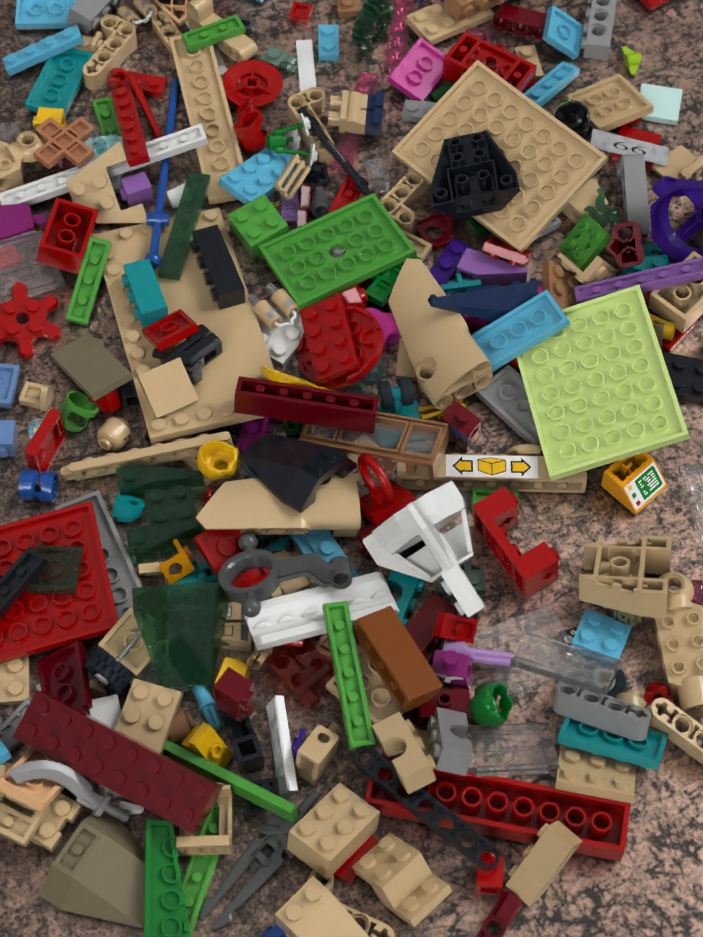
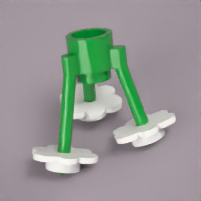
M303 113L299 114V124L274 130L273 133H267L266 146L269 151L275 150L276 154H298L299 156L308 157L307 165L309 167H312L313 162H316L318 150L315 149L314 143L310 145L309 152L297 151L301 142L297 129L302 128L306 136H309L308 130L311 129V121H309L308 117H304ZM286 143L289 144V149L283 148L286 147Z

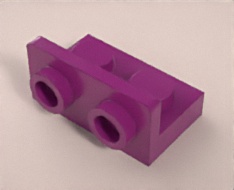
M264 417V421L251 420L242 422L236 446L239 454L265 434H273L274 424H270V418Z

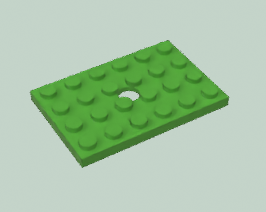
M374 193L258 246L260 254L285 291L297 303L299 311L403 263L407 258L411 259L417 256L414 246ZM337 247L340 250L345 249L346 253L342 257L334 258L330 256L329 251Z

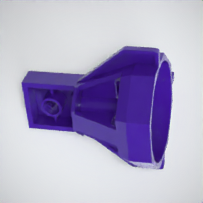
M664 176L651 188L659 197L650 206L652 240L662 250L658 255L667 254L674 263L683 262L693 251L703 257V250L693 248L685 243L703 226V181ZM674 196H687L694 204L695 213L674 232L668 215L670 201Z

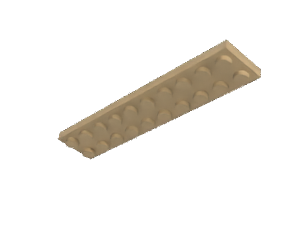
M181 35L169 37V44L189 125L192 127L201 124L209 143L195 148L208 203L212 205L238 200L218 184L220 177L242 164L243 160L233 128L234 125L213 45L189 53L181 39Z

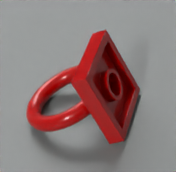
M362 453L358 456L357 465L360 475L370 493L359 498L361 515L378 525L405 508L410 502L416 500L413 493L394 481H389L385 471L373 456L368 453ZM368 466L376 475L381 486L378 487L374 482L369 472Z

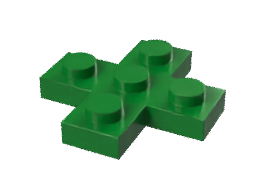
M415 256V257H413V258H411V259H421V258L418 257V256ZM404 262L369 278L374 282L365 290L368 300L381 307L389 301Z

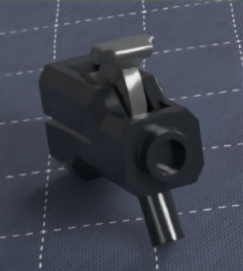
M203 324L198 326L200 331L187 337L186 341L169 353L165 351L159 352L155 348L152 352V357L160 359L161 365L180 357L187 374H192L193 382H200L202 380V368L223 352L222 341L213 332L210 333V330Z

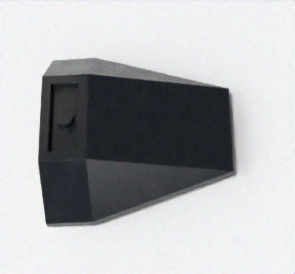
M487 130L444 139L430 187L431 203L434 210L456 219L501 211L520 192L517 172Z

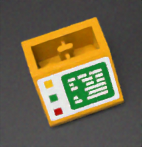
M647 452L614 462L604 471L601 486L635 516L668 486L654 458Z

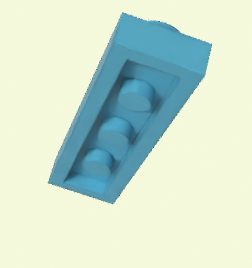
M74 25L35 44L28 45L24 49L11 53L2 59L9 76H12L84 43L78 26Z
M562 61L528 89L524 95L542 107L579 76L580 68Z

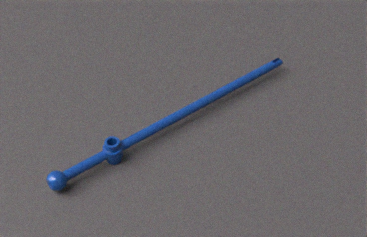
M173 78L171 81L164 136L172 134L174 131L179 91L178 78ZM170 157L161 160L155 211L146 215L147 226H153L150 252L144 259H150L153 270L160 267L162 262L158 254L161 228L170 224L169 213H163Z

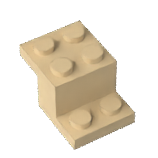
M390 832L352 866L356 875L371 884L383 906L413 927H416L452 892L448 883L431 872L421 852Z

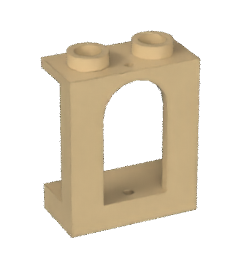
M217 782L223 786L216 800L219 806V835L193 836L192 833L179 827L176 847L180 856L232 854L233 792L231 785Z

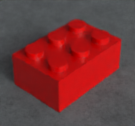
M56 197L39 245L36 262L79 275L89 238L92 237L99 210Z

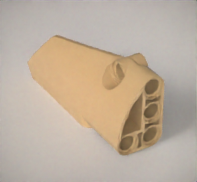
M353 471L344 478L332 474L322 485L317 487L315 502L302 513L282 503L258 478L224 482L196 516L197 521L205 530H240L242 534L248 532L254 535L306 534L311 530H332L333 537H356L361 526L359 494Z

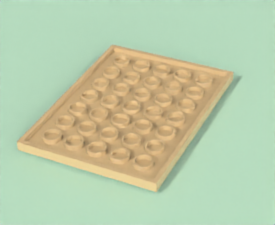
M476 60L391 152L394 157L431 185L444 139L487 130L517 172L520 192L501 211L472 217L512 249H516L518 253L522 254L608 161V157L491 69Z

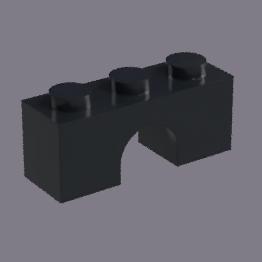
M220 710L239 773L243 774L264 767L263 753L257 734L253 731L250 717L245 716L243 721L239 722Z

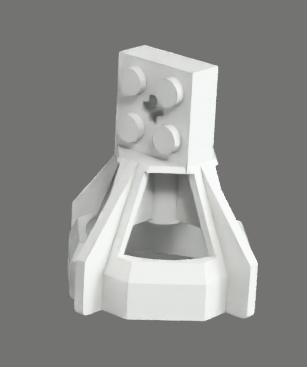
M453 481L426 493L414 502H410L405 508L392 515L373 530L371 535L363 539L364 545L379 566L432 583L443 577L444 580L440 583L448 595L453 594L457 599L454 605L461 616L467 615L468 618H471L487 608L461 568L464 563L474 557L465 500ZM462 514V523L443 535L440 533L439 530ZM422 540L426 545L406 559L399 555V553L418 544Z

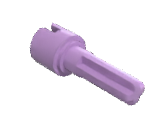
M449 639L444 641L443 651L453 650L460 654L469 655L473 663L511 666L513 662V654L510 652L468 647L465 641Z

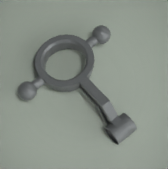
M248 532L242 534L238 540V545L243 552L228 559L222 565L218 574L221 588L227 592L231 600L241 604L242 613L249 618L256 617L260 613V601L271 596L278 588L279 582L307 576L322 588L345 589L352 583L350 561L346 557L337 556L327 563L312 552L277 560L276 556L271 552L255 549L258 540L254 534ZM254 568L270 570L269 575L262 582L254 586L238 588L231 585L238 575Z

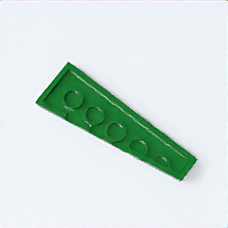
M168 820L145 821L143 937H190L173 823Z

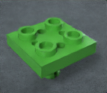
M584 213L558 248L580 269L585 271L597 255L601 258L603 256L600 253L606 255L607 250L605 246L611 239V234L593 218Z

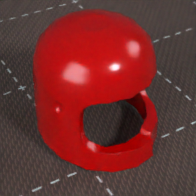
M261 110L246 113L233 126L241 146L247 151H257L266 145L268 131L260 130V125L264 120ZM255 117H258V118L256 119V121H254V122L250 125L251 119H252V118H255Z

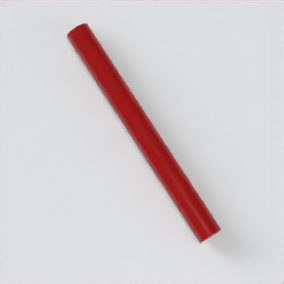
M128 73L127 78L154 138L163 137L135 73Z

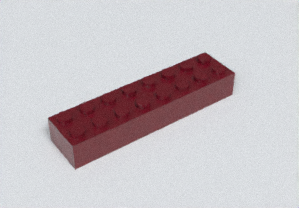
M38 690L35 692L13 735V738L192 834L200 833L223 788L222 785L46 692Z

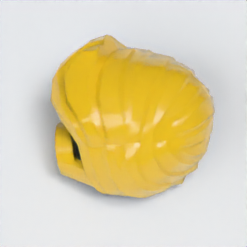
M209 441L202 444L198 450V468L203 475L211 480L232 477L242 464V461L239 459L238 448L228 445L226 442Z

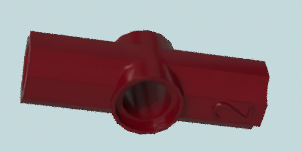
M503 890L490 914L483 921L476 937H504L520 910L523 901L515 894ZM490 926L497 927L500 934L492 936L486 929Z

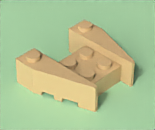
M647 535L640 536L639 541L627 542L625 538L617 539V544L603 545L602 542L584 544V570H594L593 575L579 574V600L642 617L667 618L668 579L645 578V573L662 575L670 572L672 537Z

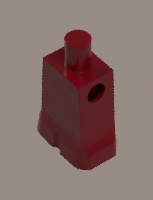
M634 221L609 225L611 239L606 245V250L614 256L616 262L622 268L640 265L644 260L643 245L640 243L642 237L639 225Z

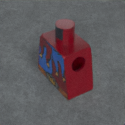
M453 401L446 406L435 420L448 423L449 438L465 451H468L481 434V420L457 401Z

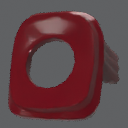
M441 213L434 214L417 222L416 230L421 239L433 244L432 249L443 247L454 238L452 228L453 217L444 214V217ZM430 227H439L443 234L441 237L433 239L427 236L426 231Z

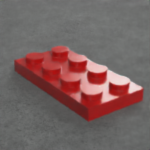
M340 293L299 311L315 378L319 385L361 368L344 300Z

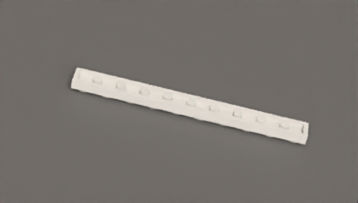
M198 124L146 142L150 162L130 168L128 161L107 168V171L111 178L209 143L202 125ZM93 161L86 163L80 169L74 167L0 193L1 205L29 204L31 206L68 193L69 190L66 182Z

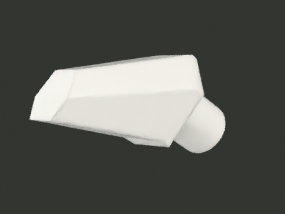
M109 800V803L130 814H141L144 811V807L120 800Z

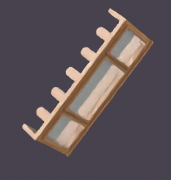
M377 411L374 434L306 424L298 440L326 445L348 458L350 456L349 453L357 455L368 453L374 458L383 459V467L387 471L393 469L394 461L405 463L406 472L410 475L415 474L417 465L425 466L429 470V480L434 481L449 442L448 423Z

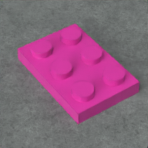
M420 37L388 77L387 82L412 100L424 101L443 77L445 54Z

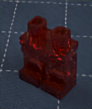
M308 638L304 639L303 648L285 646V649L282 647L265 660V670L283 685L298 704L302 701L310 709L316 706L321 701V697L315 691L319 687H322L328 694H331L326 689V684L334 676L333 667L327 663Z

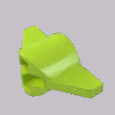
M624 46L622 51L625 66L629 69L630 75L635 76L642 55Z

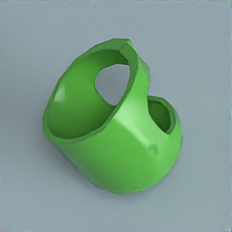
M70 391L58 408L64 429L70 432L84 430L88 425L89 418H94L98 413V404L96 402H89V396L82 392ZM75 414L85 418V422L80 427H78L79 421L74 425L70 420L77 419L74 416Z

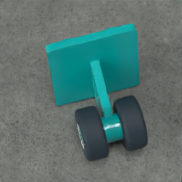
M410 378L399 379L398 386L391 387L389 381L378 382L377 388L380 403L378 405V412L421 419L417 401L414 400ZM376 429L380 447L398 445L402 434ZM410 436L408 443L422 442L425 438Z

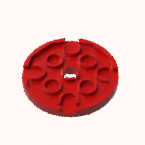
M345 306L361 368L325 384L319 385L316 381L305 333H303L297 349L299 352L298 365L310 382L315 383L319 387L339 389L362 380L373 369L383 350L384 335L379 322L366 309L357 306Z

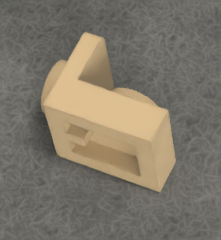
M97 31L95 37L82 35L84 43L73 48L95 53L105 42L102 32Z

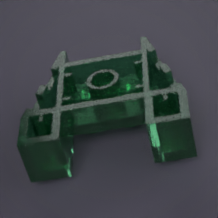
M145 464L116 468L120 495L125 494L140 499L145 498L150 525L126 529L132 564L156 560L162 557L163 553L173 548L177 549L173 543L174 539L177 538L180 545L183 546L184 543L206 531L196 519L197 513L192 491L205 488L201 471Z

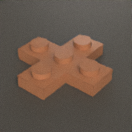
M81 116L66 128L51 117L35 128V133L46 143L33 152L34 158L48 169L52 168L63 158H67L80 169L95 157L94 150L84 142L96 133V129Z

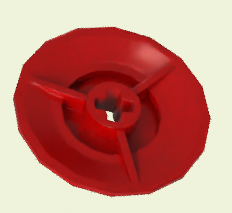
M246 60L236 63L224 73L222 78L227 99L238 106L251 97L255 107H263L273 102L280 95L283 87L282 75L276 67L259 60Z

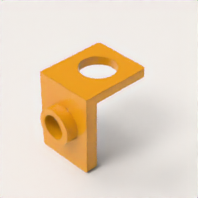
M177 538L173 540V543L179 553L159 565L170 585L196 570L190 561L194 558L187 545L182 548ZM172 564H180L182 568L178 574L172 575L168 572Z

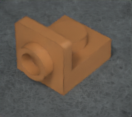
M337 0L338 17L359 16L358 0Z

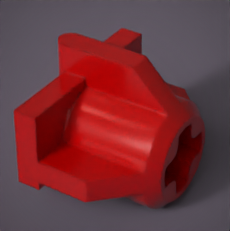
M120 387L96 401H93L90 397L88 398L89 402H96L99 409L105 412H115L123 405L120 397Z

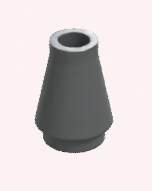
M318 186L313 189L310 211L315 217L320 218L328 214L331 204L325 189Z

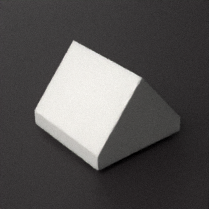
M183 183L167 190L165 199L172 209H175L191 201V196L186 184Z

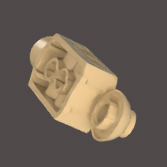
M25 131L11 144L0 141V193L24 185L25 177L22 163L38 161L34 158L33 152L46 143L39 135L32 131Z
M668 572L659 577L661 579H668L667 618H654V630L665 683L670 690V694L678 697L682 711L692 718L703 717V606L691 602L694 596V586L687 576L679 572ZM670 586H677V587H679V589H678V590H670L669 587H670Z

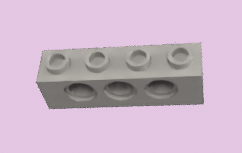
M588 0V4H591V7L587 6L585 19H589V22L585 21L583 34H587V36H582L580 48L584 49L583 58L608 60L617 0Z

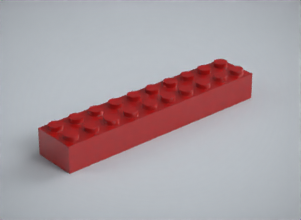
M381 754L383 757H385V758H386L388 761H390L391 763H392V760L398 758V757H393V756L390 757V758H387L386 755ZM383 769L378 773V777L383 781H389L392 779L393 774L390 770ZM434 769L436 781L422 787L480 835L527 844L533 843L535 845L539 839L537 836L539 830L546 823L550 825L559 820L582 840L574 853L621 862L625 852L631 803L558 790L551 786L467 771L466 776ZM370 779L368 780L364 801L380 811V815L423 823ZM404 786L398 789V793L402 797H410L412 793L408 794ZM422 802L418 806L420 812L424 814L433 811V806L429 802ZM443 818L439 821L440 827L452 829L454 826L453 821L449 818Z

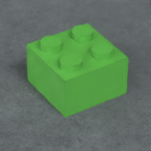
M265 194L227 215L230 230L252 259L261 255L258 248L259 245L289 232L288 224Z

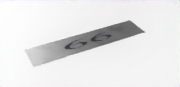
M592 129L590 144L597 149L620 155L643 154L645 161L667 166L668 147Z

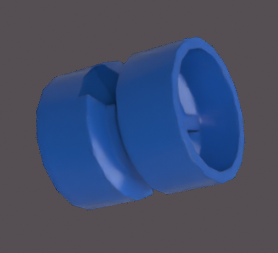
M23 469L19 479V498L34 501L38 497L39 501L54 503L58 491V473L43 471L39 474L37 470Z

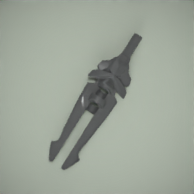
M313 789L297 808L298 818L295 823L273 815L268 819V825H261L256 829L257 832L265 836L262 839L254 838L222 882L216 894L212 898L204 899L199 916L201 920L208 916L248 867L256 872L211 926L213 930L219 929L233 921V912L284 863L282 858L284 851H286L290 858L293 857L294 854L287 850L289 830L305 816L321 797L318 791ZM267 845H270L274 849V852L271 851L267 847ZM255 859L259 860V861L261 862L262 866H260V865L255 861Z

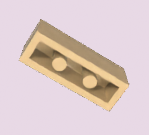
M559 820L550 825L546 823L537 833L539 839L536 844L531 843L522 854L525 859L521 864H515L508 873V876L511 878L505 886L529 907L541 898L582 842L579 837Z

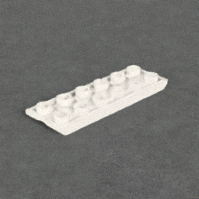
M374 572L352 578L351 585L345 589L322 588L319 586L260 601V613L253 618L244 615L256 649L260 651L327 633L322 605L325 603L348 601L352 626L355 625L358 618L391 606L397 615L400 611L391 595L383 573Z

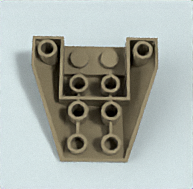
M104 811L99 818L91 814L79 824L51 864L39 896L62 911L143 928L145 849L120 820Z

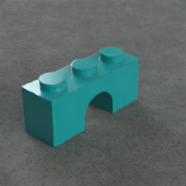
M392 570L388 577V587L390 591L397 593L401 597L395 602L400 611L397 616L405 627L409 622V619H406L408 613H413L418 601L415 598L417 592L423 591L426 580Z

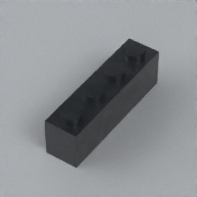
M218 225L192 231L191 250L193 254L197 253V264L200 270H204L203 278L206 286L210 285L211 287L210 296L212 301L217 302L220 310L245 303V288Z

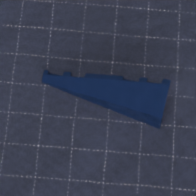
M530 278L529 282L520 283L517 280L512 281L511 285L507 286L493 284L469 288L467 292L459 294L455 291H450L447 296L437 297L435 294H432L427 301L431 307L495 321L537 296L538 281L536 278Z

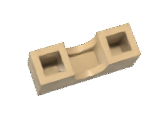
M397 712L372 725L376 738L387 758L403 753L400 757L392 760L398 778L408 794L436 781L433 772L436 769V765L430 754L425 756L423 751L426 748L419 736L414 737L413 734L416 732L409 719L404 720L401 713Z

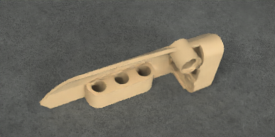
M407 258L397 277L388 303L415 372L419 390L427 395L435 409L441 410L453 401L458 402L487 387L493 380L492 365L469 333L468 326L460 313L430 306L427 301L430 295L435 294L437 297L447 295L421 259Z

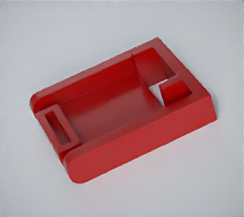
M53 408L49 410L24 450L28 468L37 470L39 474L43 471H48L52 460L66 439L62 417L58 409Z

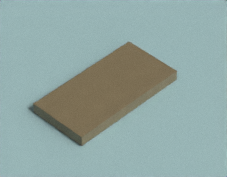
M89 332L51 353L53 361L93 401L100 399L133 379L131 372Z

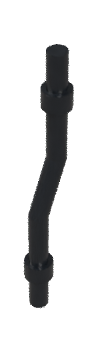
M300 107L298 113H303L304 117H308L309 121H311V129L309 131H313L323 146L342 166L352 179L357 191L362 192L365 197L372 194L364 177L359 176L348 160L320 128L318 120L311 116L305 107Z

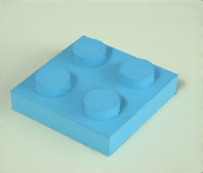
M552 5L547 11L542 40L574 60L579 56L584 25Z
M586 608L570 648L617 666L632 626Z

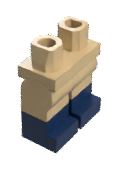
M343 90L342 96L331 95L329 109L341 111H329L328 125L339 126V133L347 131L355 134L381 136L385 91H376V95Z

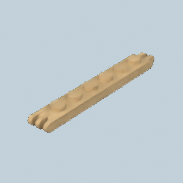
M227 431L210 435L200 434L195 438H180L171 443H156L141 449L131 448L127 452L108 453L97 458L87 457L81 461L70 463L69 466L62 467L60 473L66 481L74 479L80 481L197 457L198 450L202 444L213 440L226 442L231 446H234L230 433Z

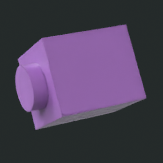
M145 171L120 179L121 188L119 189V194L122 201L126 200L129 208L154 200L152 186Z

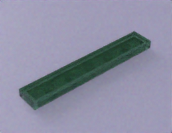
M189 172L158 270L159 278L178 281L181 279L190 249V241L193 239L192 231L196 230L211 180L209 174Z

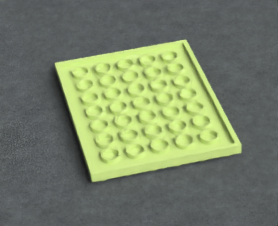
M640 285L561 309L571 325L517 357L551 481L690 439Z

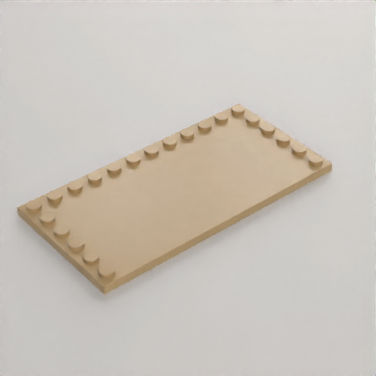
M220 208L171 217L169 226L161 228L158 254L162 262L160 267L154 269V273L165 299L168 315L181 309L198 326L203 324L210 330V333L213 332L222 341L223 352L202 368V380L200 382L194 383L192 374H188L199 400L157 419L154 417L137 379V375L160 366L161 360L152 357L155 347L144 337L141 331L143 329L140 320L136 321L134 317L133 307L135 305L134 303L130 304L127 291L129 289L128 287L124 288L121 275L124 274V264L144 260L145 256L150 252L153 226H147L146 223L92 234L94 238L112 242L103 276L151 444L264 418L234 412L235 390L239 376L271 381L261 376L260 367L264 366L274 369L256 314L253 311V305L248 300L249 294ZM213 225H218L245 288V303L221 310L217 302H213L211 299L210 285L206 286L203 278L204 270L199 269L196 257H198L197 253L193 254L190 246V241L193 240L192 231ZM186 338L166 348L163 351L169 353L177 346H179L181 343L186 341Z

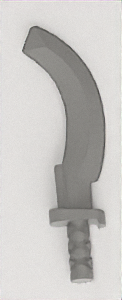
M36 760L20 764L9 771V775L17 784L33 779H47L61 784L77 797L76 802L92 809V815L98 818L104 811L124 823L129 819L130 813L109 803V800L113 799V795L106 792L101 796L93 792V786L85 777L64 764L49 760Z

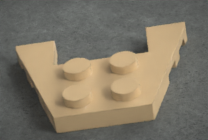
M121 141L117 142L66 182L74 203L99 210L96 224L146 223L147 214L143 204L121 210L107 168L127 161Z

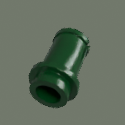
M450 81L443 82L441 87L428 94L429 100L431 102H438L453 84Z
M286 421L283 426L286 437L299 439L302 430L301 423Z

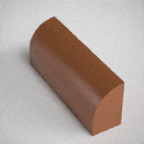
M391 606L357 619L353 628L354 637L403 713L426 703L442 689V683Z

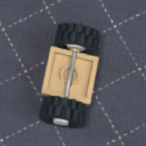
M148 590L135 605L138 613L131 607L126 611L98 644L100 649H97L84 664L85 668L88 669L89 673L93 674L94 678H97L101 684H104L106 688L116 694L120 693L133 678L131 674L136 678L141 674L168 642L169 637L166 635L170 634L182 620L177 609L173 608L170 602L168 603L165 601V598H161L159 594Z

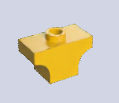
M205 722L201 726L196 725L181 743L186 750L222 768H225L234 756L211 725Z

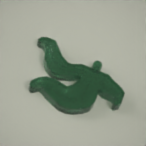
M598 188L595 207L606 214H599L593 206H586L584 210L588 211L589 216L603 228L609 223L611 225L620 223L619 216L617 215L619 208L613 210L611 207L606 206L604 201L605 191L602 188Z

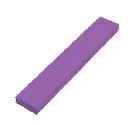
M703 257L575 286L576 304L636 285H640L642 293L702 280Z

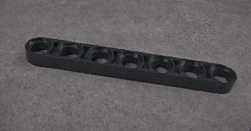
M362 746L354 753L355 767L478 868L483 871H492L498 866L500 853L492 843L423 788L414 791L410 797L400 796L398 789L403 785L398 778L394 765L370 746ZM361 754H370L373 757V761L368 765L361 764L358 760ZM383 769H388L392 772L393 777L389 781H383L378 777V773ZM422 802H429L433 806V811L424 814L420 812L418 806ZM443 818H449L453 821L454 826L450 830H443L439 826V821ZM470 835L475 842L471 847H464L460 844V837ZM485 851H489L494 854L495 861L491 864H485L481 861L480 855Z

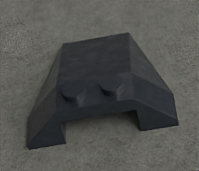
M270 433L265 434L239 454V459L282 503L300 513L315 502L317 487L332 474L344 478L357 468V463L326 445Z

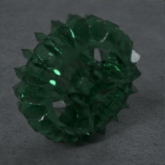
M367 0V3L363 4L362 9H360L359 14L356 16L351 35L352 43L359 49L372 52L385 39L394 13L391 2L387 0Z

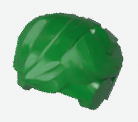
M488 682L475 687L474 697L469 706L472 718L475 722L485 727L503 725L507 721L513 707V700L507 695L508 688L502 683L491 684ZM497 695L501 696V698L499 699V707L502 710L501 713L498 712L496 706Z

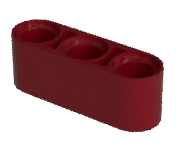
M503 3L498 6L492 25L499 31L544 41L542 38L547 13Z

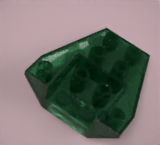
M220 583L166 584L132 588L133 614L161 686L175 688L211 685L228 613V595L221 588Z

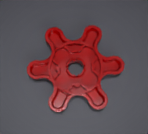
M17 282L11 287L12 299L5 303H0V345L6 341L16 343L19 356L22 359L28 360L35 355L34 343L37 339L46 338L53 342L61 339V328L49 323L47 319L48 314L57 309L59 303L54 295H47L41 300L30 299L27 294L28 289L26 285ZM23 314L29 318V321L25 324H20L16 319Z

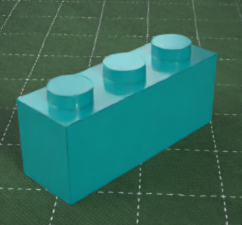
M150 259L124 264V274L121 275L124 288L128 287L129 289L127 291L129 303H134L135 305L133 313L136 321L140 320L142 327L145 328L167 316L168 308Z

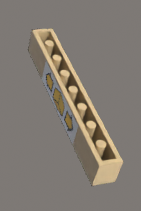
M416 453V454H422V455L430 456L431 453H427V454ZM452 453L443 455L434 481L429 480L428 467L417 465L415 474L410 475L406 472L405 463L397 462V484L406 490H434L453 481L459 491H472V488L500 489L505 486L507 490L519 492L585 493L587 471L551 481L544 456Z

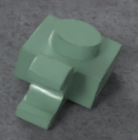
M270 46L260 58V61L271 64L278 71L283 68L289 73H294L298 66L294 65L297 61L295 57L288 56L287 52Z

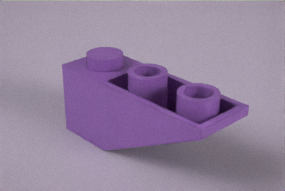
M469 248L465 250L456 270V274L460 273L462 279L469 278L470 281L480 279L481 286L493 284L507 286L511 285L512 281L517 280L520 283H526L528 270L521 266L512 265L500 258H492L478 250Z

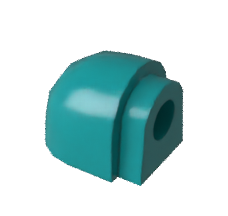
M117 494L112 517L117 518L118 522L123 523L136 521L144 511L145 502L137 497Z

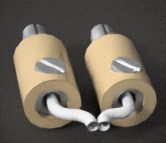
M134 0L133 3L135 8L145 16V20H140L139 16L126 5L121 6L118 4L115 7L117 17L134 24L135 28L142 22H148L149 19L154 18L157 14V7L150 0Z
M272 283L266 285V289L272 294L271 301L290 319V323H282L283 318L266 300L260 301L254 294L249 295L248 300L254 305L253 311L270 330L283 326L291 327L295 324L293 321L299 313L297 303L284 289L278 290Z

